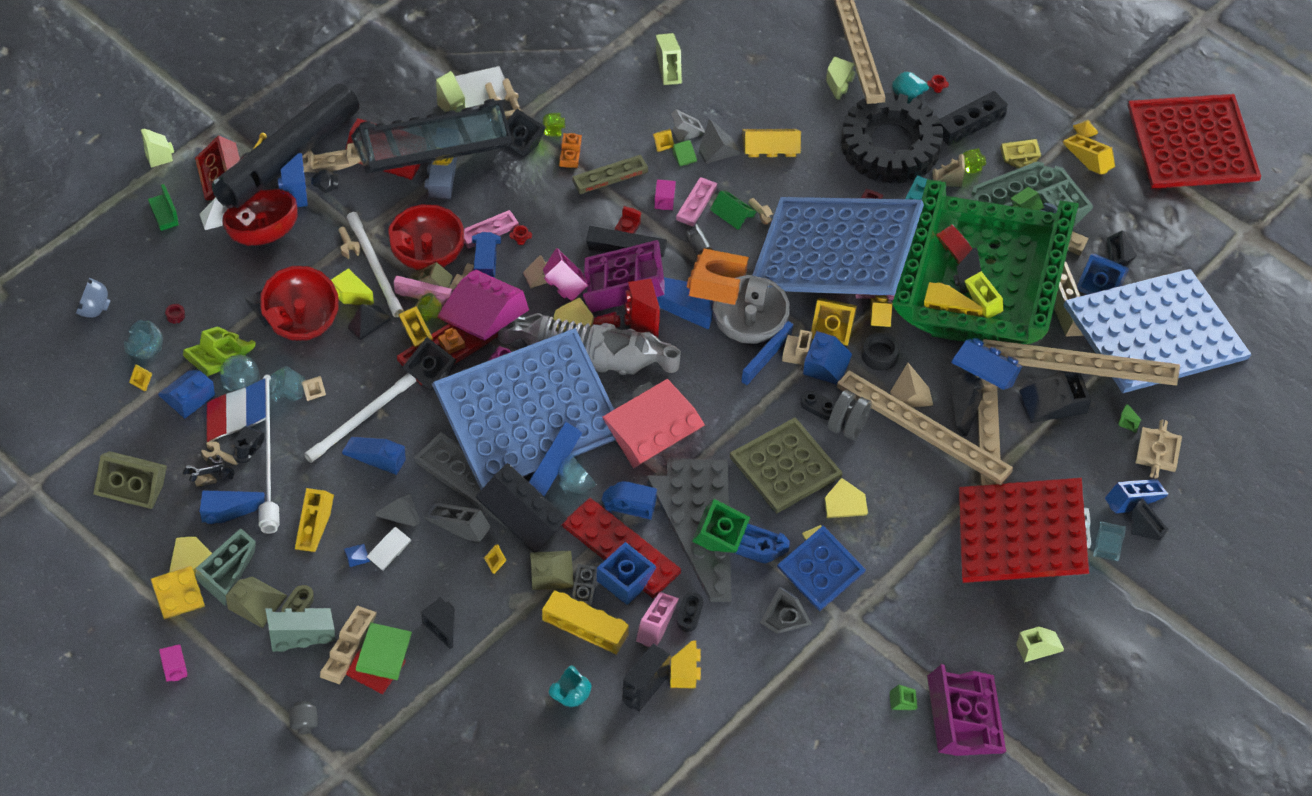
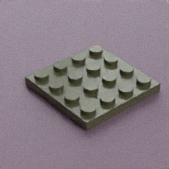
M796 417L730 452L731 460L776 514L842 477V471Z

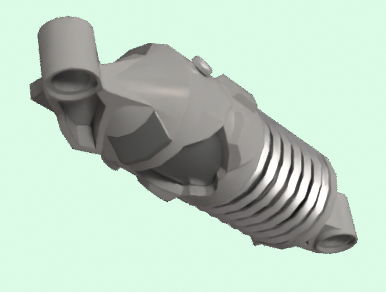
M537 313L528 317H518L498 331V340L501 343L510 344L516 339L522 338L529 346L563 333L565 325L566 331L571 330L573 326V329L576 328L597 372L614 370L621 375H634L641 368L657 362L665 372L673 373L678 371L681 352L677 347L660 341L650 332L641 333L633 329L619 330L616 329L615 325L603 323L602 325L594 324L590 327L589 323L583 326L582 322H580L576 326L574 321L570 324L567 319L563 322L560 318L555 321L553 317Z

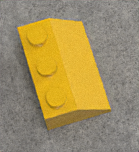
M742 129L743 151L745 154H748V157H759V154H767V157H778V154H785V157H796V153H801V131L798 129Z

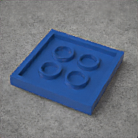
M824 526L819 528L777 565V568L819 612L866 571Z

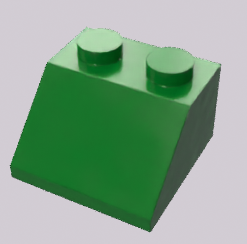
M713 499L705 507L692 542L710 551L736 553L750 517Z

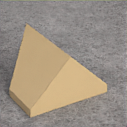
M960 154L958 160L951 159V163L946 166L942 164V168L939 170H932L933 180L946 182V186L962 187L965 173L964 155Z
M907 363L890 391V395L912 408L933 406L929 387L913 367Z

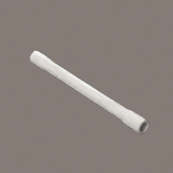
M351 212L347 215L348 222L355 232L386 297L392 315L399 317V314L404 312L391 288L363 229V224L358 214Z
M407 373L395 385L323 441L305 452V458L310 463L314 462L327 449L399 393L404 392L414 384L416 379L410 373Z

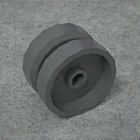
M844 390L832 410L828 422V430L837 434L843 431L844 437L855 441L868 419L872 401L864 397L856 401L854 393Z

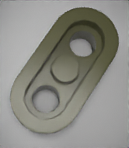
M306 585L296 587L282 606L281 612H284L285 608H292V612H304V608H309L314 601L312 588Z

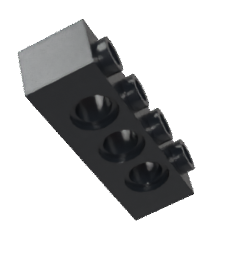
M994 90L940 118V127L943 130L942 140L949 146L960 142L969 135L975 134L982 128H987L998 120H1002L1007 114L1008 103Z

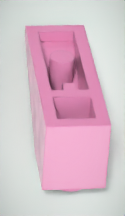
M662 592L658 593L641 619L636 642L642 643L647 647H651L653 643L655 645L659 644L679 598Z

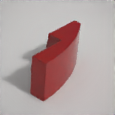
M953 225L936 234L945 250H949L958 265L973 249Z

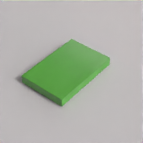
M370 622L356 665V671L398 680L412 632Z

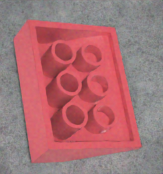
M668 379L602 417L633 469L705 425L696 409Z

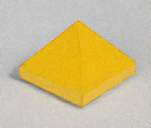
M1089 120L1073 125L1077 134L1088 138L1098 134V131Z
M671 129L653 134L657 152L673 147L674 141Z
M135 365L129 383L146 391L152 373L139 365Z
M498 544L484 557L492 574H495L507 561Z

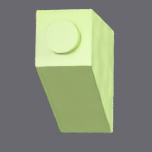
M674 34L656 35V53L663 84L682 83L681 49Z

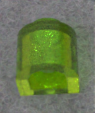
M561 113L546 114L543 117V125L546 127L544 134L547 136H562V129H565V117L561 118Z
M979 148L963 153L966 172L976 173L982 171V167L986 166L985 155L981 154Z
M432 293L423 295L415 305L423 320L429 321L430 318H437L442 310V304Z

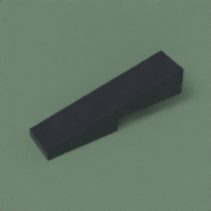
M589 226L586 238L589 250L615 251L658 240L661 257H664L667 245L666 239Z

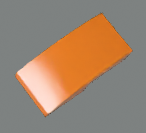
M564 133L559 167L578 168L582 135Z

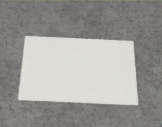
M499 66L455 76L465 96V108L484 104V101L489 99L485 88L486 83L491 82L496 96L500 97L501 100L505 99L507 95L503 86L505 78Z

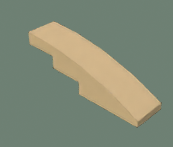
M360 606L355 608L341 629L339 639L330 651V658L321 670L320 678L337 684L342 682L355 655L360 650L366 638L370 622L373 623L377 612Z

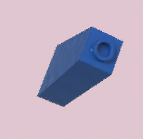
M664 277V295L657 297L659 307L703 328L709 329L713 316V301L689 296L690 289L687 288L686 281Z

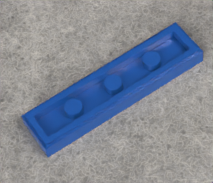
M789 321L786 322L783 329L776 333L743 369L742 383L748 385L786 343L787 335L792 336L794 324Z
M568 422L563 424L529 481L543 496L546 495L583 433Z

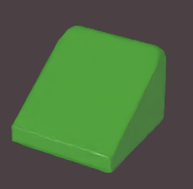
M690 140L673 145V155L679 166L697 162Z
M1126 404L1118 425L1137 433L1141 419Z
M897 685L890 691L891 709H918L916 690L902 685Z

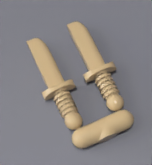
M507 78L503 80V86L507 93L505 99L510 101L513 110L505 112L506 120H509L514 111L520 107L517 101L519 98L518 93H514L511 83ZM491 82L486 83L485 88L489 99L501 100L500 97L496 96ZM498 107L495 113L497 114V119L499 121H502L500 110Z

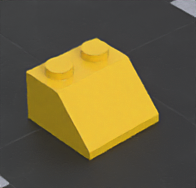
M819 298L811 329L812 339H814L818 331L835 336L843 345L848 346L857 305Z

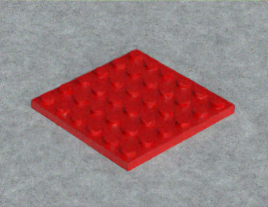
M1235 94L1132 100L1128 102L1127 106L1152 188L1260 181L1261 173Z
M1082 478L959 487L963 583L1089 574Z

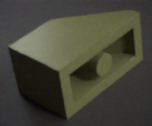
M436 262L411 273L409 279L450 288L453 276Z

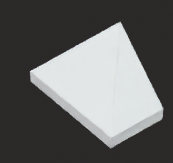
M216 198L200 213L205 230L223 226V214L227 211V208L222 206Z

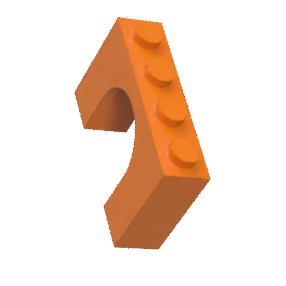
M704 249L701 255L698 254L697 262H695L691 276L688 278L687 288L690 289L689 296L735 305L740 286V279L735 278L746 275L749 257Z

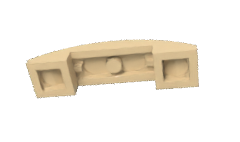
M359 142V144L361 145L360 147L364 152L363 154L366 157L363 143ZM354 143L347 144L346 150L314 155L312 151H309L302 157L304 172L318 173L320 170H341L361 161Z

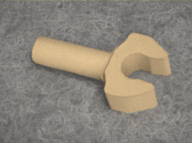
M751 198L748 203L760 214L761 222L764 225L770 224L772 219L769 216L773 215L769 206L765 205L762 207L754 198Z
M340 227L338 231L344 242V245L341 246L342 255L349 259V250H354L355 254L359 256V242H351L346 228Z
M218 442L206 443L207 448L213 450V452L201 451L206 461L210 456L215 460L216 455H219L223 458V461L234 465L238 464L234 460L233 455L220 450Z

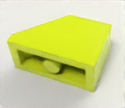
M349 268L331 279L337 290L338 299L343 304H374L373 291Z
M982 271L965 280L973 301L983 307V316L985 318H992L1003 312V298Z

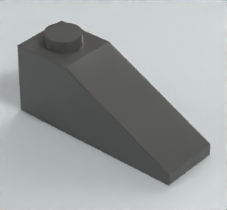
M435 503L425 516L427 521L466 540L480 542L491 528L482 511L478 509Z

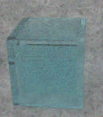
M287 366L270 375V398L277 401L285 396L293 402L302 398L303 386L301 382L304 381V376Z
M1100 521L1093 556L1119 561L1126 527Z

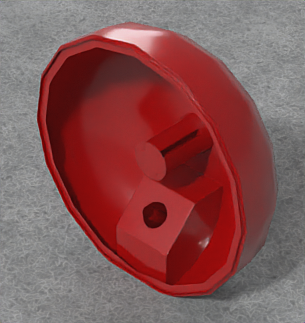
M279 189L259 191L238 209L235 207L227 209L223 214V227L234 241L243 245L253 246L272 243L287 234L296 223L298 218L296 199L290 192Z
M423 204L410 207L398 214L389 226L388 234L391 251L394 257L403 265L415 270H421L436 262L444 268L456 260L462 251L465 229L460 218L449 209L438 205Z
M290 266L277 271L266 281L261 292V313L277 335L292 341H307L321 336L333 324L338 313V293L333 282L323 272L309 266Z

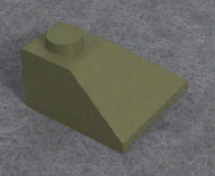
M571 551L530 553L532 590L574 587Z
M254 577L238 580L226 595L227 606L230 611L261 628L267 623L265 608H272V612H276L287 598L286 594Z

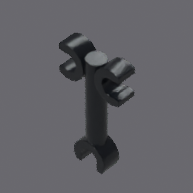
M216 455L215 460L210 456L206 462L208 465L206 467L195 468L188 465L183 471L184 475H191L189 478L191 482L196 481L198 476L218 472L219 478L225 481L227 476L233 479L235 471L223 463V458L219 455Z

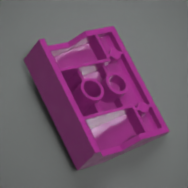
M658 240L585 258L584 274L588 288L587 293H583V297L591 313L624 305L627 302L625 290H628V282L651 278L656 297L664 295L665 281Z
M942 664L927 675L939 753L962 756L1001 754L1006 752L994 675L976 671L960 675L945 671V665Z

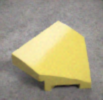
M1037 139L1003 143L1000 146L1005 163L1016 168L1034 163L1041 157Z
M577 298L556 309L553 318L555 321L560 318L562 322L567 319L569 324L574 321L576 326L580 322H582L583 326L589 323L590 327H592L594 316L581 298Z
M842 478L824 498L826 518L864 516L868 514L865 494Z
M197 537L176 538L169 573L192 566L195 574V568L212 553Z

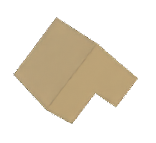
M800 330L799 337L787 335L782 361L804 365L811 346L812 332Z

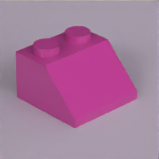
M556 248L543 268L544 279L549 285L552 286L554 284L558 288L557 292L564 299L568 297L573 301L588 287V283L584 273Z

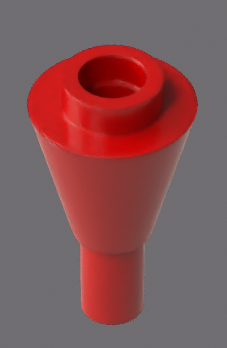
M612 312L597 316L593 320V325L608 323L615 325L617 329L621 324L620 315Z

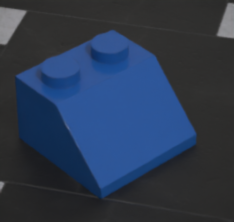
M298 153L281 169V177L278 178L279 189L290 192L296 199L297 207L308 206L302 153Z
M1091 254L1078 282L1077 289L1088 295L1120 287L1126 278L1129 268L1097 254Z
M817 331L805 359L803 375L837 385L846 373L852 353L835 336Z
M200 370L186 372L158 393V395L185 419L215 396L213 381Z
M625 542L597 567V582L628 605L642 592L654 573L656 566Z

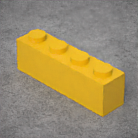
M554 590L542 609L543 621L616 655L629 634V624L624 620L611 617L606 612L596 610L583 601L572 599L566 593H559Z

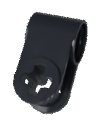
M247 426L241 429L233 441L235 448L233 458L237 463H247L263 444L264 432Z

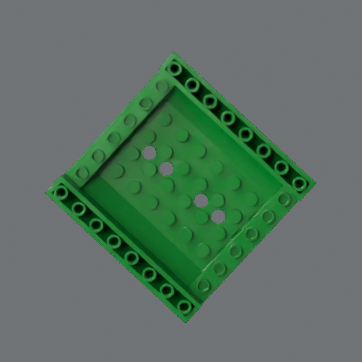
M927 179L921 199L924 206L892 304L895 310L910 324L932 334L933 337L962 342L977 338L981 341L986 339L1025 345L1032 344L1043 338L1049 330L1079 203L1060 200L1057 213L946 196V182ZM951 225L962 234L972 248H977L982 273L1003 298V312L992 318L931 309L924 305L929 282L943 283L960 292L959 286H955L954 282L958 263L949 250H945L936 234ZM992 244H997L1000 247L997 249H992L989 246ZM989 259L996 261L994 264L986 263ZM969 292L961 293L973 301Z

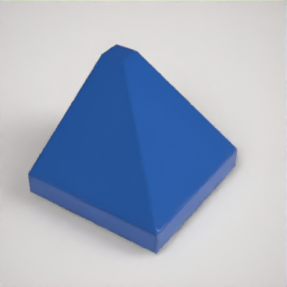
M364 544L344 549L349 567L370 562L369 558H367L368 554Z

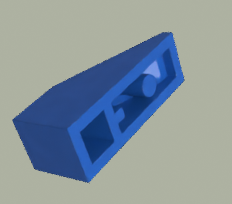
M351 437L342 451L343 455L395 475L398 474L406 460L405 446L387 439Z
M1158 479L1118 482L1107 494L1105 500L1115 513H1126L1133 511V508L1142 498L1147 504L1167 497L1168 493Z
M202 491L200 505L201 521L208 524L224 523L257 511L259 506L266 502L265 493Z

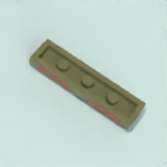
M638 155L572 176V182L579 194H583L648 173V166L642 156Z

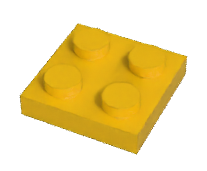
M192 566L151 578L163 619L205 607Z

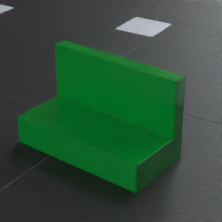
M161 184L162 195L148 199L149 206L160 231L179 225L176 209L165 184Z
M720 191L709 209L737 230L741 228L747 217L753 218L757 212L728 191Z

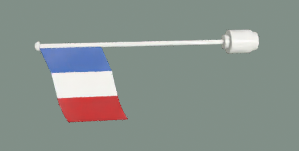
M265 375L262 380L246 388L221 395L207 403V442H213L223 436L241 431L244 426L252 427L266 420L267 502H264L258 508L259 527L264 533H274L279 527V506L271 502L270 375Z

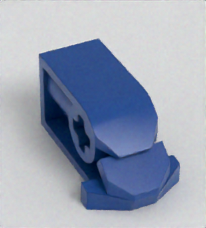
M491 232L476 234L472 236V243H476L474 271L478 270L495 278L497 259L495 247H497V244H501V237Z
M625 481L618 482L616 485L610 486L603 493L602 502L609 513L615 511L652 519L656 505L657 488Z
M747 524L735 554L760 563H769L790 550V543L782 533L776 534Z

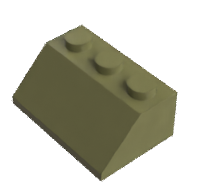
M111 451L100 455L94 495L152 509L163 487L167 465Z

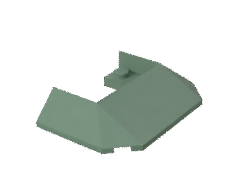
M1038 161L974 186L970 200L1013 206L1010 198L1025 188L1030 187L1039 193L1042 203L1053 204L1057 209L1060 200L1079 203L1074 226L1093 209V205L1062 167L1055 166V168L1044 166V163Z

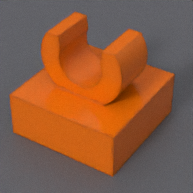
M450 328L438 337V342L448 354L465 348V342L456 329Z

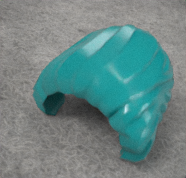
M911 72L900 73L892 83V90L895 96L899 94L907 95L908 104L918 95H922L929 89L926 82Z
M571 665L561 675V679L550 686L548 693L551 698L563 705L575 707L587 700L592 685L586 677L581 676L578 670Z

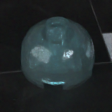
M139 320L132 325L128 331L131 333L128 342L124 341L126 353L140 360L153 358L162 349L163 334L157 325L148 320Z
M245 355L231 356L221 366V385L231 392L246 388L260 381L257 364Z
M572 454L561 462L558 468V475L561 481L558 483L565 492L570 490L572 493L580 495L590 491L597 485Z

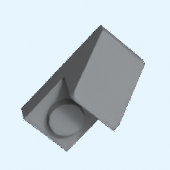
M677 109L671 113L675 125L673 132L678 141H685L704 135L705 131L699 120Z

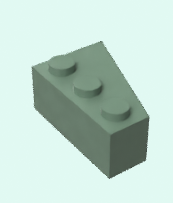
M239 529L195 568L196 580L224 606L227 604L226 595L236 582L241 579L255 553L256 541L242 529Z
M265 608L272 652H284L292 648H306L309 645L327 644L331 641H336L331 608H304V612H292V608H285L284 612H272V608Z

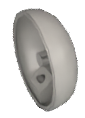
M744 275L735 278L740 279L738 298L735 305L713 301L712 313L718 328L729 338L741 343L757 344L770 340L783 329L789 318L790 302L784 290L775 282L761 277Z

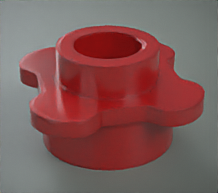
M934 75L927 82V85L932 87L936 93H940L942 89L949 87V83L942 75Z
M519 225L513 229L509 237L516 240L517 244L523 245L527 239L532 238V233L528 232L527 227Z

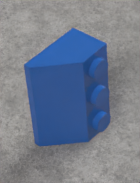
M977 338L966 340L951 362L1003 390L1013 387L1022 368V365L1018 364L1019 360L1011 356L1007 358L1001 355V351L994 347L989 349L983 346L984 342Z

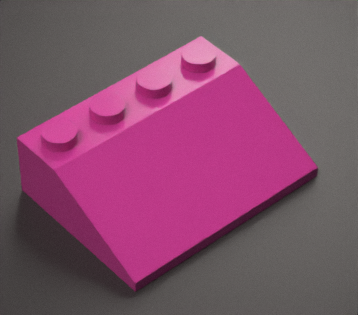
M475 270L461 279L437 316L439 319L486 340L529 311L523 290Z

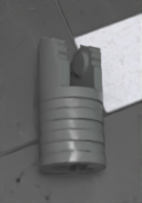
M699 224L693 226L697 235L694 236L690 231L685 233L697 257L698 254H702L704 249L713 250Z

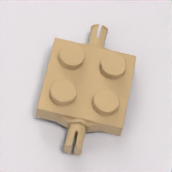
M1164 420L1159 421V429L1143 427L1141 431L1136 463L1152 467L1150 477L1153 478L1154 476V479L1159 477L1160 469L1175 472L1177 468L1182 436L1166 431L1168 425L1166 420L1165 422Z

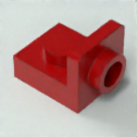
M624 206L622 217L614 230L635 234L641 224V212Z

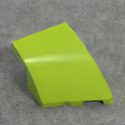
M214 327L202 331L200 344L184 349L183 356L208 377L240 360L255 347L256 342L253 340L247 342L239 339L238 334L228 332L220 327Z

